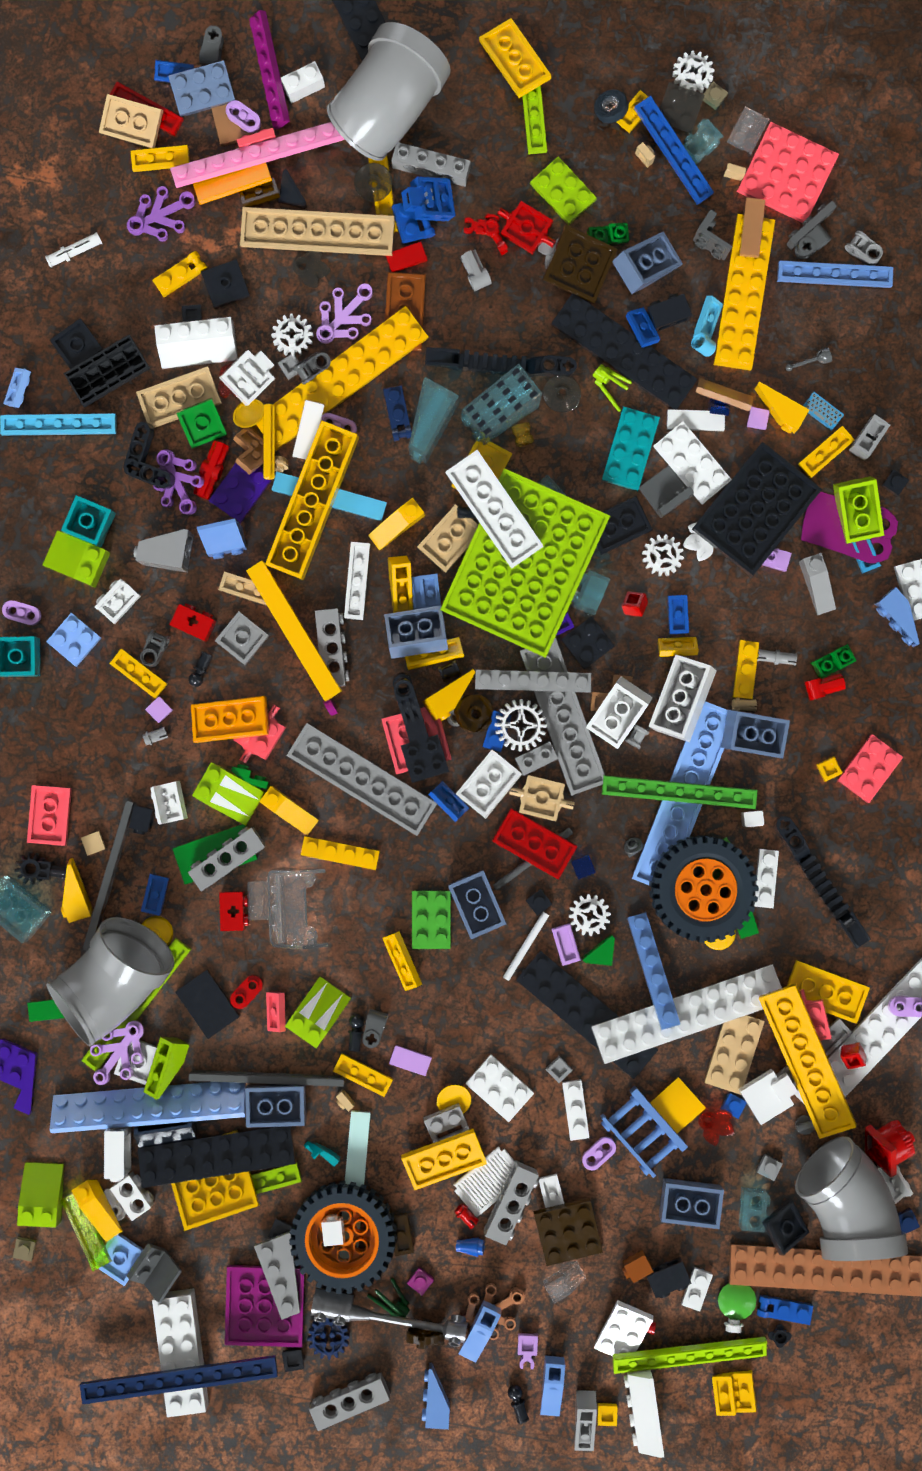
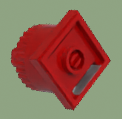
M899 1120L891 1121L877 1130L870 1124L865 1127V1153L889 1177H894L897 1175V1165L915 1154L913 1144L915 1138L910 1131L907 1132L902 1127Z

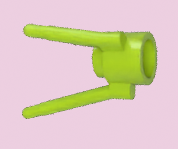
M601 364L593 374V377L596 379L594 383L601 388L612 405L620 412L621 408L602 383L607 384L612 380L620 387L628 390V386L618 379L629 384L632 381Z

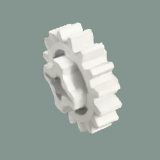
M691 51L689 56L685 52L683 58L678 57L677 63L673 67L675 71H673L672 77H676L674 84H680L679 90L685 88V94L692 90V94L695 95L696 90L702 93L704 87L708 89L709 82L713 80L714 69L711 68L713 62H707V55L701 57V52L695 55L694 51ZM685 65V70L681 73V68ZM706 73V76L702 81V75Z
M290 314L288 319L283 315L282 322L277 320L278 327L273 326V330L276 333H272L271 336L276 339L273 341L274 346L279 345L278 351L284 350L285 356L289 352H291L292 356H295V352L302 355V349L308 351L307 344L312 345V340L309 338L314 336L313 332H309L312 327L307 325V319L301 321L300 315L294 318L293 314ZM296 324L300 325L304 330L298 329ZM291 332H295L294 338H290ZM281 340L289 343V347L284 345Z
M667 534L664 535L663 539H661L660 535H657L656 541L653 538L649 540L651 545L645 544L644 547L647 551H642V554L646 558L642 562L648 563L645 567L646 569L652 568L651 574L657 571L658 576H661L663 572H665L666 576H669L670 570L673 573L676 572L675 566L681 567V563L678 561L684 559L683 556H680V553L684 550L678 549L680 542L675 544L674 537L668 540ZM659 543H665V546L663 547H657L655 545ZM671 548H673L675 552V557L671 553ZM664 551L666 553L665 557L667 558H664L662 560L660 559L661 555L659 553H662ZM650 553L654 556V563L651 560ZM667 563L668 565H671L667 568H660L662 564Z
M587 894L586 899L579 896V902L573 901L576 906L569 908L573 911V914L568 916L574 919L570 924L577 925L576 931L582 929V935H585L586 931L590 936H592L593 931L600 934V928L606 929L603 924L610 922L606 919V916L611 915L610 912H606L609 906L602 905L604 899L597 901V895H594L593 899L590 897V894ZM590 902L587 907L579 908L582 904ZM597 905L601 908L602 915L597 913ZM592 910V913L598 918L590 917L587 920V916L584 913H589ZM577 915L582 917V925L578 922ZM600 922L595 927L589 928L592 923Z

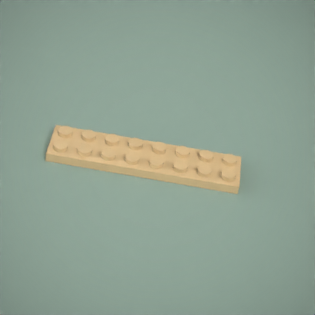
M243 207L240 246L392 256L395 216Z

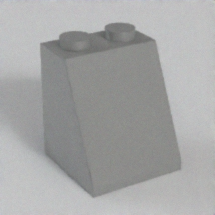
M183 529L141 540L138 546L134 548V557H136L137 562L145 566L188 573L194 535L189 530Z

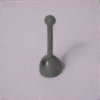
M828 347L818 351L816 357L795 364H787L785 369L792 371L795 367L817 360L822 364L832 362L830 349Z

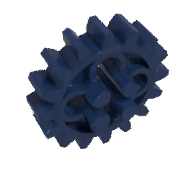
M326 1318L325 1322L317 1323L314 1321L312 1323L313 1328H309L308 1331L311 1335L308 1336L307 1341H312L309 1348H315L314 1355L318 1352L321 1353V1359L324 1355H327L328 1360H330L333 1354L338 1358L339 1351L344 1353V1346L348 1347L349 1341L346 1339H349L350 1333H345L348 1330V1326L335 1325L333 1323L334 1319ZM326 1325L331 1326L329 1335L331 1338L330 1346L332 1347V1349L326 1348L328 1338L326 1337ZM339 1334L342 1338L337 1339L335 1335ZM317 1335H320V1337H321L322 1339H321V1340H317V1339H316V1336H317Z

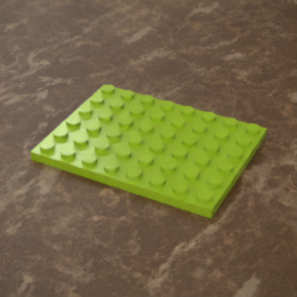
M504 468L498 481L544 547L511 569L479 523L440 610L546 658L610 515Z

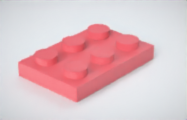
M871 734L837 781L865 802L870 803L903 756Z
M32 785L27 843L67 846L72 788Z

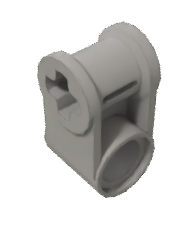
M856 231L855 237L850 243L845 245V250L868 266H875L883 255L882 247L862 231ZM868 253H875L877 258H871Z

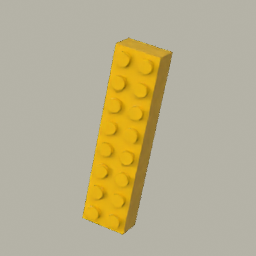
M321 420L265 565L304 580L358 443V434Z

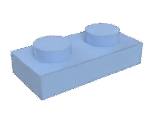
M15 368L3 404L9 407H20L24 400L26 386L30 382L31 371Z

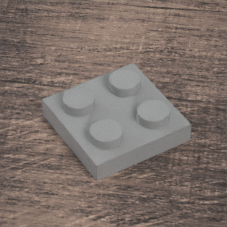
M238 611L216 638L215 642L246 665L269 635Z

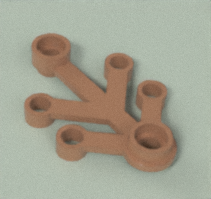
M488 1283L485 1286L484 1300L489 1303L492 1302V1298L497 1292L495 1284ZM489 1287L494 1288L492 1293L487 1291ZM520 1287L512 1288L509 1296L496 1303L495 1306L503 1310L512 1304H521L525 1299L523 1289ZM477 1293L469 1295V1304L464 1316L466 1323L470 1324V1328L476 1315L473 1317L475 1306L480 1302V1297ZM519 1294L521 1298L519 1300H515L513 1298L514 1295ZM472 1297H477L478 1300L476 1302H472L470 1299ZM501 1316L497 1323L505 1326L507 1330H513L516 1327V1321L513 1317L506 1318ZM508 1321H512L514 1324L512 1326H507L506 1323ZM495 1327L494 1331H496L497 1334L495 1336H491V1340H496L499 1337V1330L497 1327ZM468 1328V1329L466 1330V1336H467V1334H468L470 1328Z

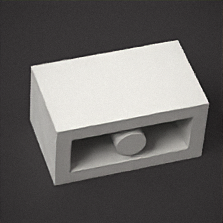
M315 61L281 77L283 88L291 104L325 88L324 79Z

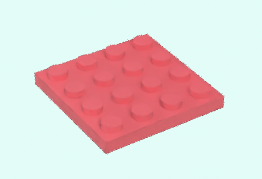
M770 122L737 192L749 198L765 199L766 206L803 223L810 216L839 154Z

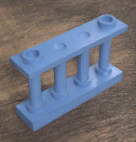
M634 1085L629 1090L632 1094L630 1100L609 1119L602 1114L601 1119L603 1121L601 1124L608 1132L611 1130L640 1162L639 1168L646 1176L650 1174L654 1178L656 1174L652 1168L673 1149L679 1148L683 1152L688 1146ZM640 1104L645 1109L643 1114L620 1133L614 1124L635 1105L638 1106ZM653 1119L657 1123L656 1129L633 1148L626 1139L646 1121ZM666 1133L670 1138L668 1140L669 1143L646 1163L639 1154L661 1134L664 1135Z

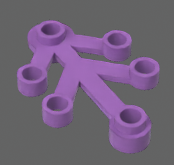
M160 186L157 189V197L151 214L144 217L146 208L151 206L152 200L149 195H142L139 199L140 205L136 216L131 217L127 222L128 231L132 235L147 233L156 236L159 241L164 242L168 239L167 231L163 228L156 229L148 226L156 222L173 228L177 233H183L185 231L183 221H175L165 216L182 208L190 209L194 207L196 202L194 195L191 192L185 191L180 195L179 201L161 209L164 200L169 196V192L166 187ZM162 190H165L166 194L163 196L160 195V192ZM144 199H149L147 204L143 203ZM191 199L190 204H185V201ZM135 224H140L138 229H134ZM182 224L181 229H176V226ZM161 232H164L165 236L162 238L159 237V234Z
M161 450L156 457L160 468L171 472L175 477V484L170 489L158 488L153 485L157 491L162 492L165 490L164 496L161 498V504L167 508L173 506L174 499L172 494L175 487L181 499L179 510L183 514L192 515L196 512L197 506L194 501L189 499L181 481L201 488L204 485V479L198 475L190 476L179 473L174 465L184 467L185 470L193 472L197 466L196 462L191 459L183 460L176 458L171 450ZM158 477V479L164 481L165 477Z

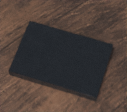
M637 496L603 511V513L610 515V518L597 544L600 555H603L653 531Z
M208 969L175 992L207 1039L240 1017Z

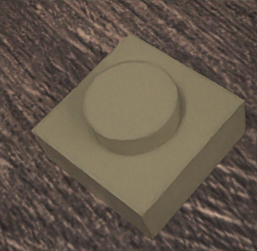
M713 81L702 95L701 100L716 110L727 97L728 92Z
M18 1237L15 1243L13 1258L32 1261L37 1240Z

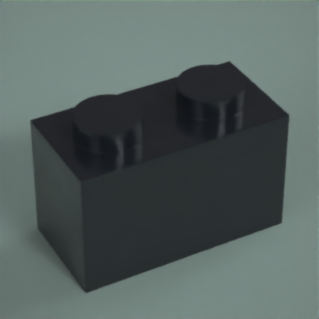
M678 293L669 296L668 300L663 302L657 300L650 303L646 311L657 332L686 322L692 316L685 294L678 295Z
M681 1257L652 1268L654 1272L647 1276L655 1298H665L671 1294L670 1292L675 1290L682 1291L688 1288L689 1284H692Z

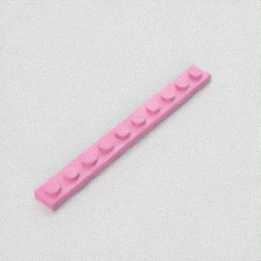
M332 122L172 167L170 170L175 186L179 188L345 139L339 134Z

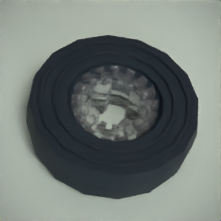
M614 89L600 94L594 104L595 114L603 123L611 124L619 121L628 111V100L625 94Z

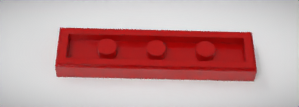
M116 82L109 94L163 110L160 129L173 136L177 134L184 121L183 117L119 82Z

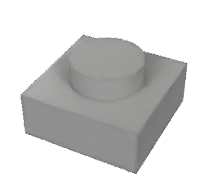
M764 1154L756 1172L775 1181L783 1163Z

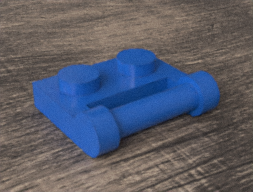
M403 203L394 204L391 207L402 243L422 240L436 235L434 228L431 227L430 220H422L424 231H420L418 222L415 219V213L404 211Z

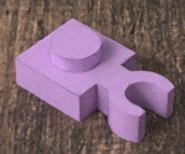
M518 1333L517 1353L518 1355H523L519 1361L521 1369H523V1363L526 1361L530 1362L531 1369L534 1368V1360L531 1356H537L538 1334Z

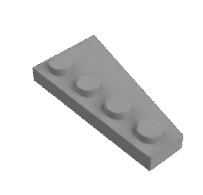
M290 1231L254 1245L281 1319L288 1318L301 1311L294 1256L291 1255L292 1245L289 1244V1239L292 1236Z

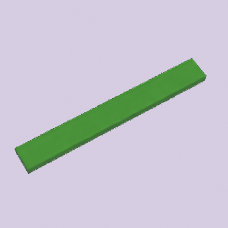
M603 775L602 795L756 809L757 790Z

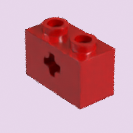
M187 603L184 606L179 604L169 625L207 642L217 622L212 619L213 615L205 611L200 614L195 611L196 607ZM195 617H196V620L198 621V623H197V625H196V624H193V625H192V623L189 622V621H190L191 618H192V619H195Z
M245 891L220 892V931H244L246 926H249V915L245 914V907H248V895H245ZM234 906L235 909H239L235 916L233 912H230V909Z

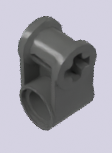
M209 26L206 29L200 49L199 63L209 65L221 61L224 38L219 27Z
M818 224L800 240L794 250L795 256L800 260L808 259L817 250L824 247L832 237L821 224Z
M315 352L298 362L292 369L299 374L302 379L301 383L306 384L330 366L331 359L324 352ZM318 356H322L324 359L321 366H318L316 363Z
M152 629L140 656L142 663L150 668L158 666L171 637H165ZM151 653L154 654V661L151 663H147V655Z
M369 1009L362 1040L366 1047L374 1048L380 1043L388 1018L387 1013ZM374 1034V1038L377 1039V1041L369 1043L370 1039H368L367 1036Z

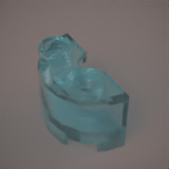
M705 118L697 125L698 131L694 135L690 133L683 141L685 143L683 146L696 164L700 163L705 155L708 156L720 144L719 140L724 137L710 120Z

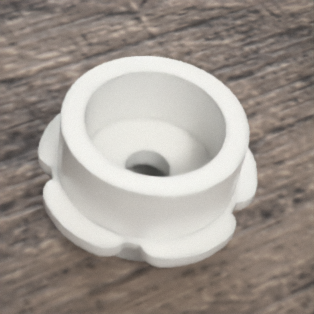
M728 1318V1322H724L726 1325L725 1331L741 1333L743 1324L740 1323V1320Z

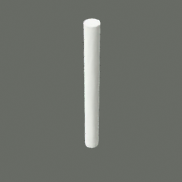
M542 912L503 975V978L509 981L548 919L549 915Z

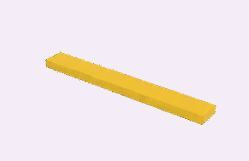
M262 560L246 570L324 701H328L342 692L268 567L265 565V562Z

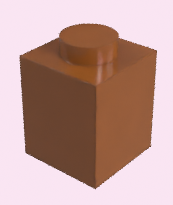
M643 1250L622 1261L624 1264L622 1271L627 1279L631 1278L633 1283L654 1272Z

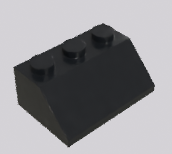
M197 1122L134 1126V1138L139 1148L197 1139Z

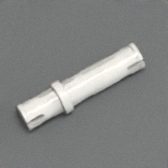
M96 232L65 248L64 246L60 247V250L48 256L46 255L45 258L49 266L52 267L65 260L68 262L70 258L103 243Z

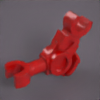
M487 214L485 216L486 220L477 219V221L470 217L465 218V223L471 224V227L464 228V233L471 234L475 231L476 234L487 235L493 238L501 255L508 253V247L499 235V216Z

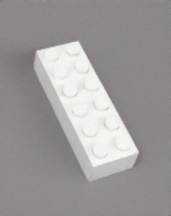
M194 1288L168 1292L161 1303L153 1298L152 1304L161 1371L204 1365ZM207 1387L164 1393L167 1417L206 1412L209 1405Z

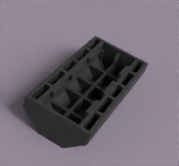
M129 334L63 374L85 408L146 372L150 367Z

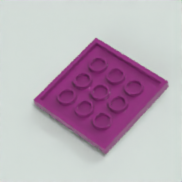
M227 1266L225 1345L302 1347L305 1274L302 1276L299 1272L301 1267H295L301 1311L298 1314L281 1319L261 1266Z

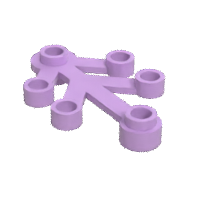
M361 284L357 289L358 295L344 309H342L344 291L341 288L333 290L335 319L330 324L329 313L331 305L327 301L320 303L322 325L317 329L316 336L321 343H331L334 338L348 337L350 340L358 338L359 333L355 327H351L348 330H336L341 324L369 326L372 323L371 316L367 313L360 316H349L363 300L367 301L372 297L373 291L369 284ZM366 290L369 292V294L367 296H363L362 292ZM337 291L342 293L340 297L335 296ZM328 305L329 308L328 310L324 311L322 310V306ZM364 317L369 318L367 323H364L362 320ZM355 331L356 335L352 337L349 333ZM329 332L330 334L328 337H323V333Z
M131 1021L125 1028L111 1031L109 1038L106 1036L102 1038L108 1041L113 1039V1037L125 1036L120 1043L95 1044L91 1046L90 1053L93 1056L114 1051L104 1067L94 1073L93 1079L96 1084L103 1085L109 1082L111 1078L110 1071L120 1057L122 1063L120 1077L123 1080H128L133 1076L128 1053V1046L131 1041L134 1051L131 1061L134 1064H140L144 1061L140 1038L144 1034V1027L139 1021ZM132 1027L136 1029V1034L131 1032ZM95 1047L99 1048V1053H95ZM136 1055L140 1056V1061H136ZM125 1070L129 1072L128 1077L124 1075ZM99 1074L103 1076L102 1081L98 1079Z

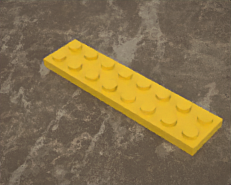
M738 214L713 365L751 371L775 220L763 218L759 257L739 256L744 215Z
M796 983L759 996L760 1003L819 1139L856 1128L855 1119Z

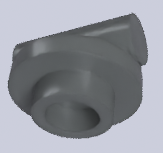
M636 837L630 838L624 844V850L629 858L644 848L641 839Z
M801 1115L795 1121L797 1132L803 1135L810 1134L815 1128L808 1115Z

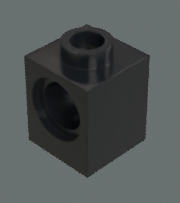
M134 805L129 828L134 829L133 833L145 835V832H151L155 809Z

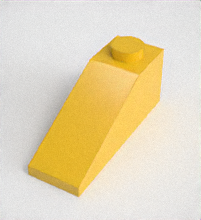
M759 381L755 391L767 409L770 410L775 421L782 426L781 429L785 432H793L795 434L809 409Z
M411 498L368 536L380 551L425 517V513L414 498Z
M407 556L388 557L393 613L413 610L411 563Z
M474 669L422 701L434 721L439 718L443 721L451 716L450 711L455 709L475 674Z
M270 786L259 801L307 836L319 821L274 786Z
M73 858L69 859L67 864L61 907L62 915L64 918L67 917L69 923L90 917L93 912L91 902Z
M86 1180L71 1190L80 1209L105 1242L123 1232L98 1180Z

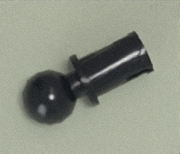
M201 652L196 666H193L196 671L190 674L188 678L189 684L192 687L202 685L204 680L202 674L208 673L206 670L213 658L212 655Z
M353 1014L349 1018V1025L352 1027V1030H348V1033H350L348 1050L361 1051V1034H363V1031L360 1028L364 1024V1018L360 1014Z
M519 1385L510 1386L507 1393L508 1397L513 1400L511 1407L514 1408L517 1423H525L529 1421V1417L525 1408L526 1401L521 1399L522 1389Z

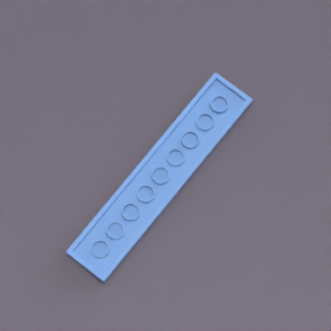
M705 701L690 742H684L669 782L700 785L711 784L724 748H721L728 710ZM661 801L631 877L632 879L649 885V881H652L653 878L651 872L652 870L655 871L656 868L654 864L662 858L660 855L663 852H667L670 845H676L677 841L686 840L687 837H690L702 804Z
M204 1082L169 1085L159 1099H154L144 1093V1088L53 1095L50 1132L61 1133L245 1117L246 1083Z

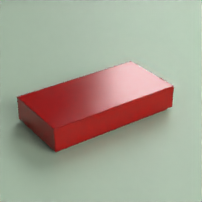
M421 241L393 251L392 256H386L391 272H398L427 261Z

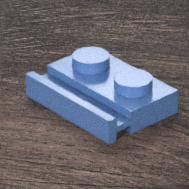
M437 574L411 577L414 610L441 605Z

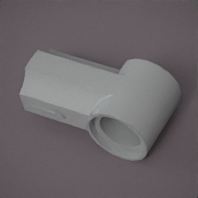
M476 250L465 252L461 256V260L468 273V280L473 291L492 284L486 268H483Z

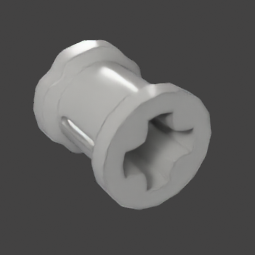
M635 724L633 726L634 730L625 741L640 749L642 740L649 732Z

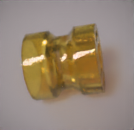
M529 422L511 427L512 433L516 437V447L529 445L534 442L533 435L530 434L531 427Z

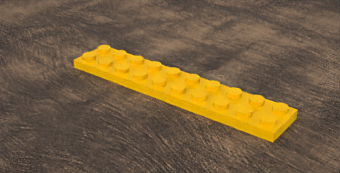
M406 306L333 359L330 366L306 384L301 383L273 404L275 406V451L297 436L305 399L324 404L322 413L324 415L429 338ZM262 417V419L260 420V422L257 423L256 425L258 426V428L260 429V431L263 433V417Z

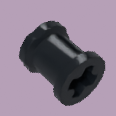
M455 660L443 667H437L443 682H446L447 679L453 676L461 675Z

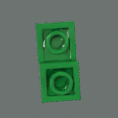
M611 223L608 226L588 227L587 235L610 246L630 242L627 223Z
M847 644L815 660L811 664L818 678L823 679L857 660Z
M238 764L237 767H232L231 771L245 782L259 788L269 789L270 782L266 781V777L255 775L253 779V771L248 770L249 766Z

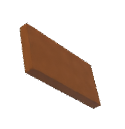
M388 272L385 321L406 306L423 328L426 274ZM422 343L412 351H422Z

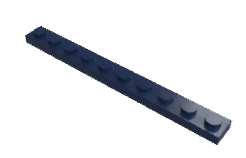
M276 1355L81 1382L82 1405L278 1377Z

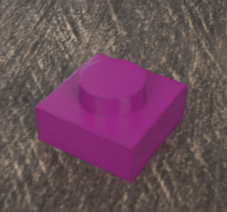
M418 1267L407 1281V1284L420 1295H423L433 1283L434 1278Z

